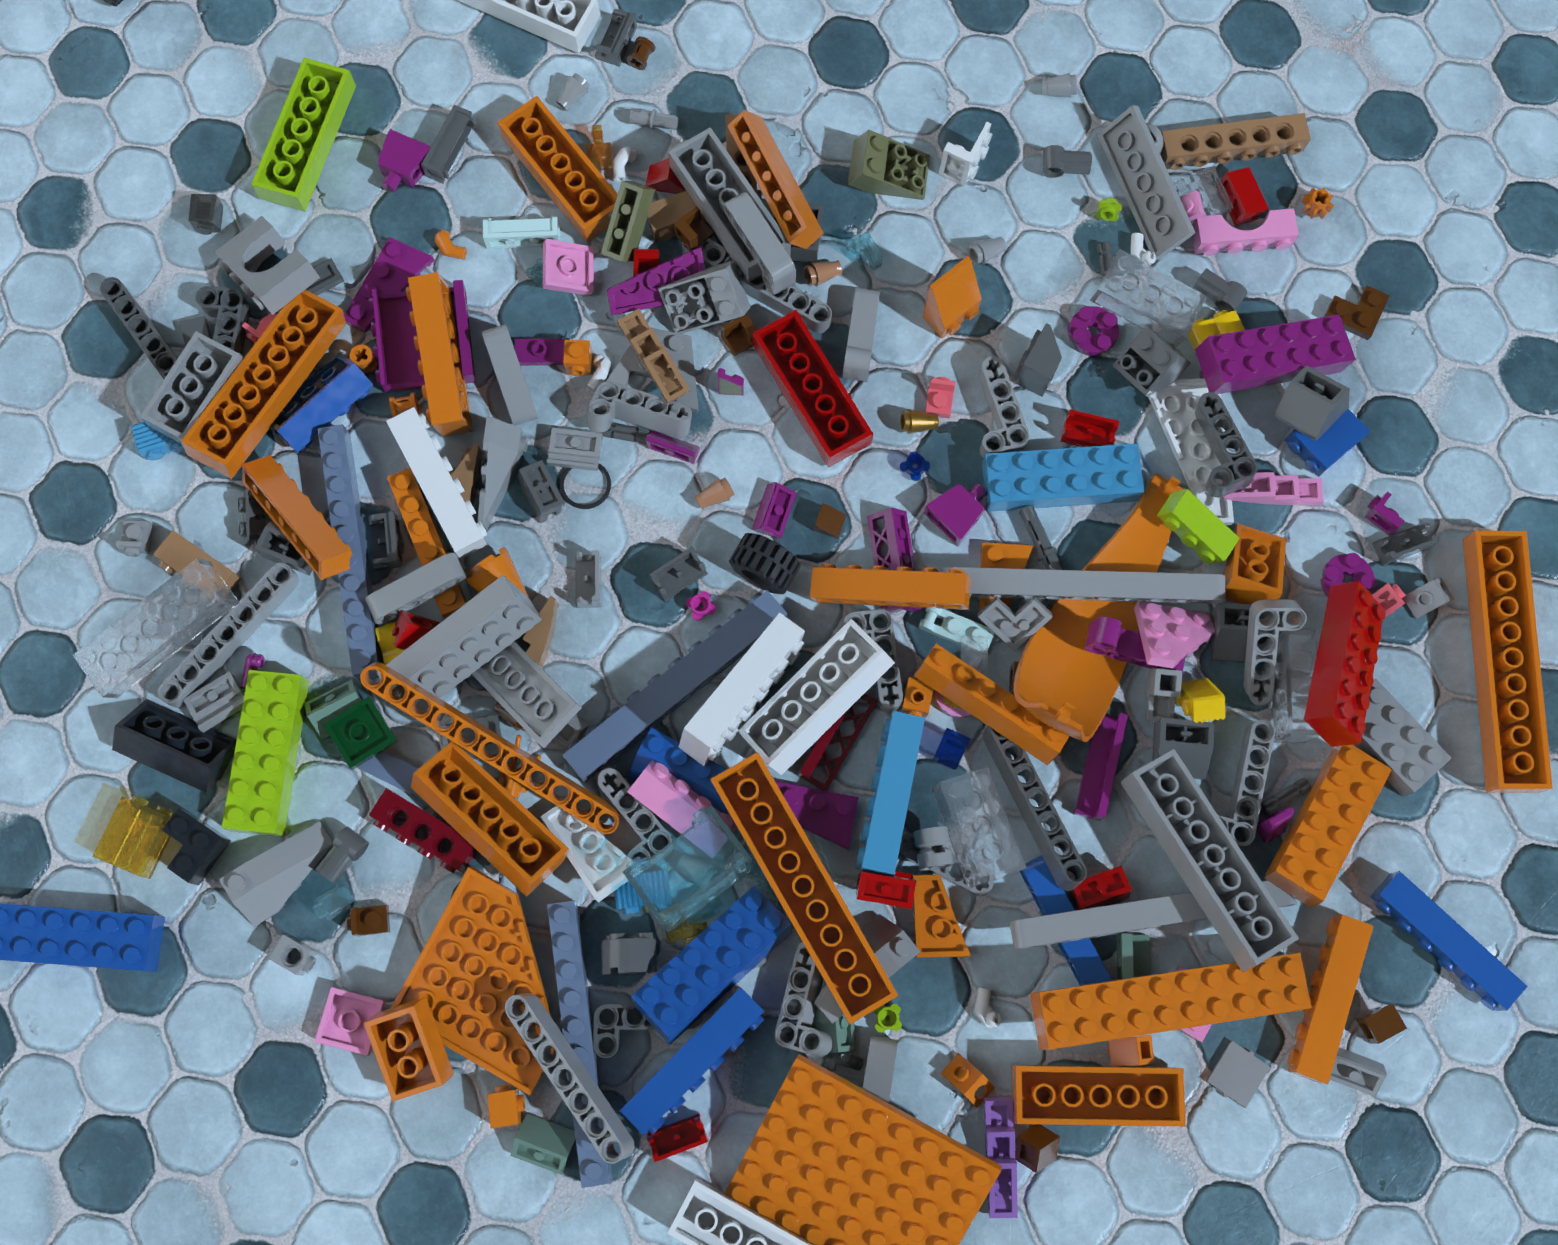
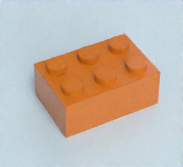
M426 997L376 1013L364 1022L392 1102L442 1086L454 1075Z

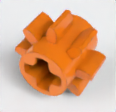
M1312 188L1301 201L1306 204L1302 212H1306L1310 219L1315 217L1323 219L1327 212H1330L1334 207L1332 203H1329L1333 195H1330L1325 188L1319 190Z

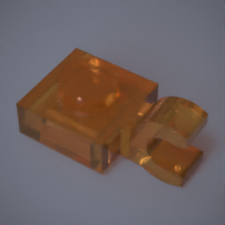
M592 125L594 144H586L587 157L598 170L613 169L611 142L604 143L602 125Z

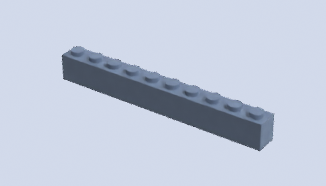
M341 424L318 428L317 430L331 526L335 528L342 542L349 545L352 552L350 570L339 573L338 578L352 675L361 681V672L367 666L375 662L383 664L384 662L375 631L378 624L375 623L365 600L368 595L373 593L351 436L345 426ZM370 670V679L379 678L377 670Z
M768 590L763 594L760 592L755 594L748 601L749 605L743 610L739 608L728 617L730 621L723 626L719 624L708 633L710 637L702 643L700 641L694 643L688 649L689 653L684 658L678 657L668 665L669 670L662 675L658 673L647 682L649 686L641 692L639 690L633 692L627 698L628 703L621 708L617 706L606 715L608 719L600 725L598 723L592 725L585 732L586 736L579 742L574 740L564 749L566 752L562 756L584 783L648 733L651 727L654 728L743 656L779 613L787 617V612Z
M572 900L547 904L563 1036L602 1092L598 1059L593 1047L594 1027L578 902ZM567 1070V1072H568V1080L571 1082V1081H572V1075H571V1073ZM583 1094L582 1101L587 1106L588 1099L586 1095ZM573 1116L581 1187L586 1188L610 1184L613 1181L611 1164L601 1158ZM598 1118V1125L603 1130V1120Z

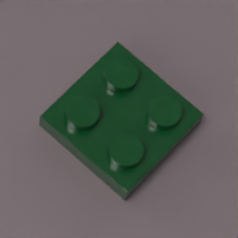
M370 696L323 724L351 770H354L398 742Z

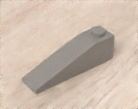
M493 417L486 418L483 450H485L487 464H484L481 468L482 482L486 485L485 488L480 490L478 522L481 521L486 531L522 461V454L527 452L528 438L524 436L521 428Z
M319 821L245 862L219 879L232 903L254 927H257L280 912L292 893L298 890L302 885L301 882L311 870L316 868L333 847V840L322 822Z
M880 914L861 928L863 935L888 978L920 953V950L903 929ZM825 983L814 1003L829 1023L832 1024L844 1014Z

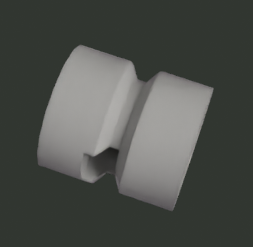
M931 827L913 832L915 847L920 849V853L917 855L919 870H933L954 865L952 850L947 848V844L950 842L948 827Z

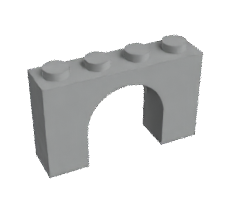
M261 216L215 251V253L221 260L218 264L223 271L241 287L245 294L261 310L266 308L273 315L320 277L309 261L297 249L274 267L263 272H256L259 265L266 258L286 244L275 228Z

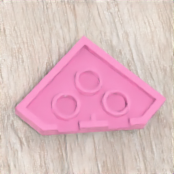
M1138 601L1134 607L1146 661L1149 665L1173 668L1181 659L1188 657L1196 651L1202 643L1209 641L1215 633L1210 613Z

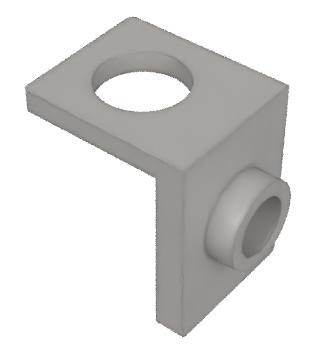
M1439 577L1408 593L1403 599L1417 619L1439 606L1454 600V597L1443 579Z

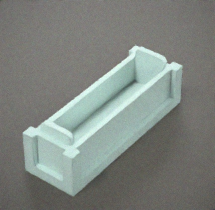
M553 216L545 219L493 221L492 218H489V221L483 220V239L487 249L543 247L545 239L560 241V226H558V218Z

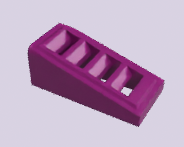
M1292 807L1277 811L1257 823L1256 831L1264 843H1268L1285 833L1295 812Z

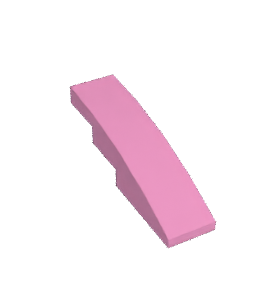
M1274 472L1256 473L1249 486L1223 496V499L1274 505H1322L1324 502L1322 478H1298V475L1275 476Z

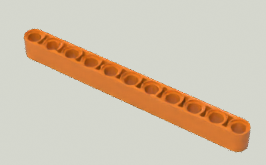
M375 662L361 672L360 680L365 688L603 834H610L617 829L619 812L613 805L383 663ZM371 669L380 672L381 681L379 683L373 682L370 679L369 672ZM394 684H400L404 687L405 695L403 697H398L393 693L392 687ZM416 700H426L429 705L428 711H420L416 707ZM441 713L449 714L452 718V724L445 726L440 723L439 715ZM464 728L473 729L476 734L475 739H465L462 730ZM488 742L496 743L499 747V752L497 754L488 753L485 744ZM510 757H518L522 761V767H511L508 759ZM541 771L545 775V781L535 782L531 777V773ZM558 785H563L568 789L569 793L564 797H560L555 793L554 788ZM585 799L591 803L592 807L587 811H583L578 808L577 802ZM610 814L614 817L615 821L612 824L606 825L600 821V816Z

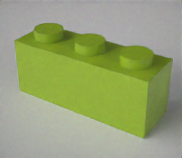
M1188 489L1172 492L1157 514L1164 522L1166 528L1174 531L1181 538L1183 544L1191 547L1199 555L1200 560L1209 565L1225 562L1240 539Z

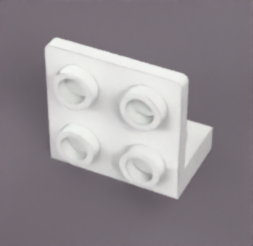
M986 122L971 152L966 151L960 145H953L948 142L943 151L939 175L964 187L968 179L973 180L978 171L980 159L984 160L989 150L988 145L993 135L989 133L991 123Z

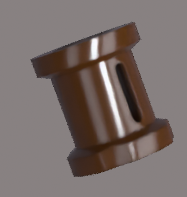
M639 36L635 40V48L632 53L628 54L626 60L632 67L638 70H645L647 66L646 61L649 55L655 51L656 47L649 39Z

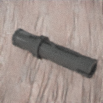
M1031 505L1020 510L1019 515H1021L1039 553L1037 555L1039 561L1043 562L1046 570H1063L1056 555L1058 551L1055 547H1052L1035 511V507Z

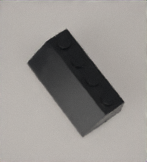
M146 699L115 725L112 750L207 793L222 778L234 755L237 739L212 728L203 733L199 730L195 720Z

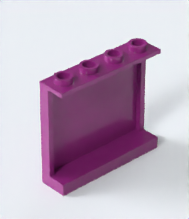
M454 280L450 291L460 346L462 374L466 384L476 383L466 288L463 280ZM372 289L373 298H369L370 312L374 313L375 322H371L373 337H377V345L373 346L375 361H379V369L375 371L377 384L382 385L385 393L422 389V385L425 384L424 375L421 376L418 369V360H421L420 351L416 350L414 344V336L417 335L416 326L413 327L410 319V311H413L412 302L408 301L406 292L378 294L376 289Z

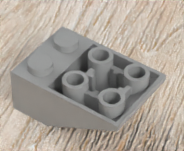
M734 260L710 267L658 288L673 330L679 334L742 317L751 308Z

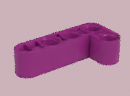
M1099 617L1089 624L1084 648L1086 651L1149 669L1183 671L1186 657L1181 659L1173 668L1147 664L1140 633L1121 628V621L1110 617Z

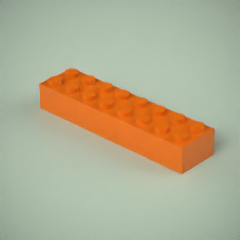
M306 289L287 303L181 440L186 454L232 479L345 327L346 322L343 309Z

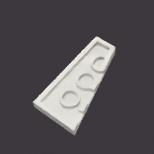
M557 805L541 816L548 829L569 848L567 858L597 902L603 900L643 871L640 866L615 847L600 832Z

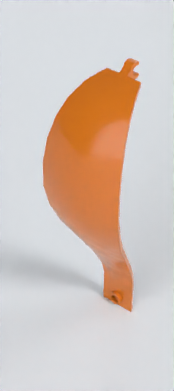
M1157 473L1151 475L1144 493L1131 515L1081 571L1158 573L1172 531L1164 526V522L1157 514L1172 492L1183 490V488L1178 486L1181 481L1173 476L1167 480ZM1055 600L1049 608L1053 618L1030 637L1021 655L1013 687L1016 701L1046 725L1065 735L1087 742L1094 735L1105 717L1128 665L1127 662L1094 654L1084 649L1089 624L1099 617H1110L1121 621V628L1139 633L1134 611L1137 602Z

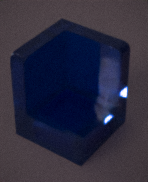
M946 728L932 760L952 770H956L971 738Z

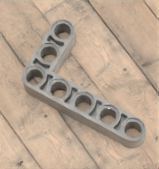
M1258 720L1246 728L1228 817L1219 816L1239 848L1250 845L1255 838L1275 737V728L1267 720ZM1255 728H1260L1264 732V739H1259L1256 736ZM1250 753H1255L1259 757V765L1251 762ZM1246 778L1254 782V790H1249L1245 786ZM1241 803L1248 806V816L1240 812L1239 806ZM1235 829L1243 832V842H1239L1235 838Z

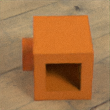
M565 340L563 364L566 374L574 376L592 375L593 351L590 340Z
M909 677L906 683L901 712L926 718L930 709L933 688L919 679Z
M1140 1035L1108 1041V1055L1111 1060V1067L1155 1063L1151 1035Z
M511 1084L494 1087V1093L487 1094L490 1128L522 1123L521 1112L525 1111L524 1095H519V1089L511 1090Z

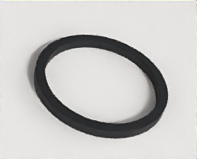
M599 463L598 468L603 471L607 478V489L602 498L595 503L587 505L575 503L566 495L564 481L567 474L573 468H566L560 479V490L564 499L570 505L579 509H591L599 506L607 499L611 490V479L603 465Z

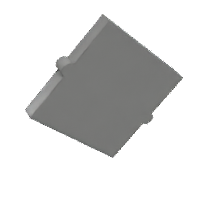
M1230 1040L1206 1082L1221 1091L1223 1097H1229L1246 1108L1269 1071L1270 1066L1255 1057L1253 1051H1246Z

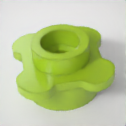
M1105 198L1098 202L1099 209L1095 212L1097 219L1116 222L1119 219L1118 213L1122 210V205L1116 199Z
M892 1004L890 1007L880 1006L875 1009L874 1014L877 1018L875 1029L880 1033L890 1029L895 1032L899 1031L902 1027V1023L899 1021L900 1007L897 1004ZM887 1015L890 1016L889 1021L885 1020V1017Z

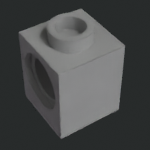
M283 934L268 959L295 975L303 976L305 972L309 973L314 967L317 960L314 957L318 951L290 935ZM295 949H298L301 953V958L296 964H293L290 956Z

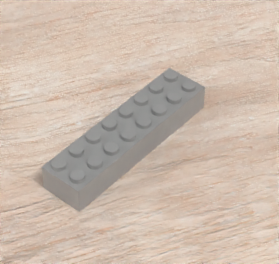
M1175 749L1137 769L1121 781L1122 786L1242 972L1257 966L1299 939Z

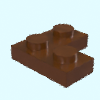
M1368 285L1364 288L1357 305L1335 295L1324 317L1340 314L1346 331L1369 340L1390 295Z

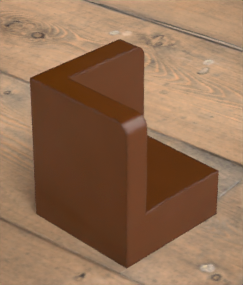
M697 206L674 222L675 235L689 251L697 248L713 235V231L701 219V210Z
M746 313L744 316L721 327V337L731 354L736 356L753 347L752 333L757 331Z
M1389 1004L1374 1013L1363 1014L1355 1018L1369 1044H1380L1407 1029L1393 1004Z
M1035 1124L1017 1137L1016 1161L1033 1172L1038 1173L1056 1160L1060 1136L1041 1124Z

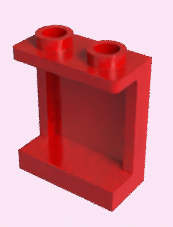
M895 870L894 876L861 871L856 885V897L858 900L912 909L917 881L913 880L911 873Z

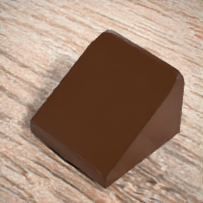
M823 503L814 531L838 539L846 514Z

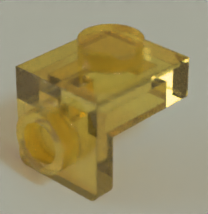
M684 913L662 917L668 944L683 941L684 945H687L708 927L707 922L687 925Z

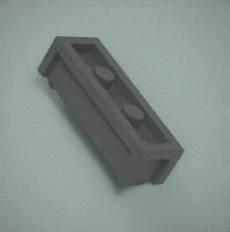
M457 105L452 107L421 164L427 178L444 184L445 178L449 179V170L472 128L476 129L477 127L471 117V111Z

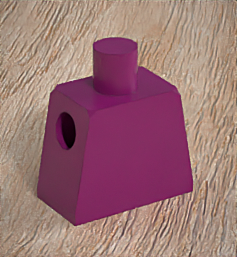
M389 129L377 164L382 175L385 176L381 184L382 187L393 193L399 183L408 187H414L424 175L421 164L431 146Z
M958 484L928 503L924 514L958 547L982 516L984 507L979 502L987 495V492L979 484L974 485L969 491Z

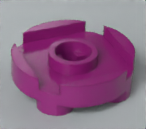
M1082 307L1073 316L1068 327V337L1075 345L1074 348L1087 356H1099L1112 349L1119 336L1117 316L1101 307ZM1094 326L1100 333L1092 336L1090 335L1091 331L1087 330V328Z
M1356 553L1340 554L1333 557L1323 567L1322 578L1320 579L1321 588L1327 597L1330 586L1344 584L1342 582V579H1344L1343 574L1350 575L1353 578L1352 582L1360 581L1370 593L1376 585V578L1372 568Z

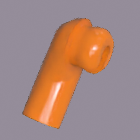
M440 230L435 235V243L441 254L465 260L467 248L453 245L449 237L450 233L447 230Z

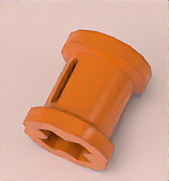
M361 344L351 349L350 360L365 375L373 373L377 369L378 364L367 345Z
M415 392L410 393V396L395 398L392 396L389 398L393 417L413 407L418 415L420 414Z

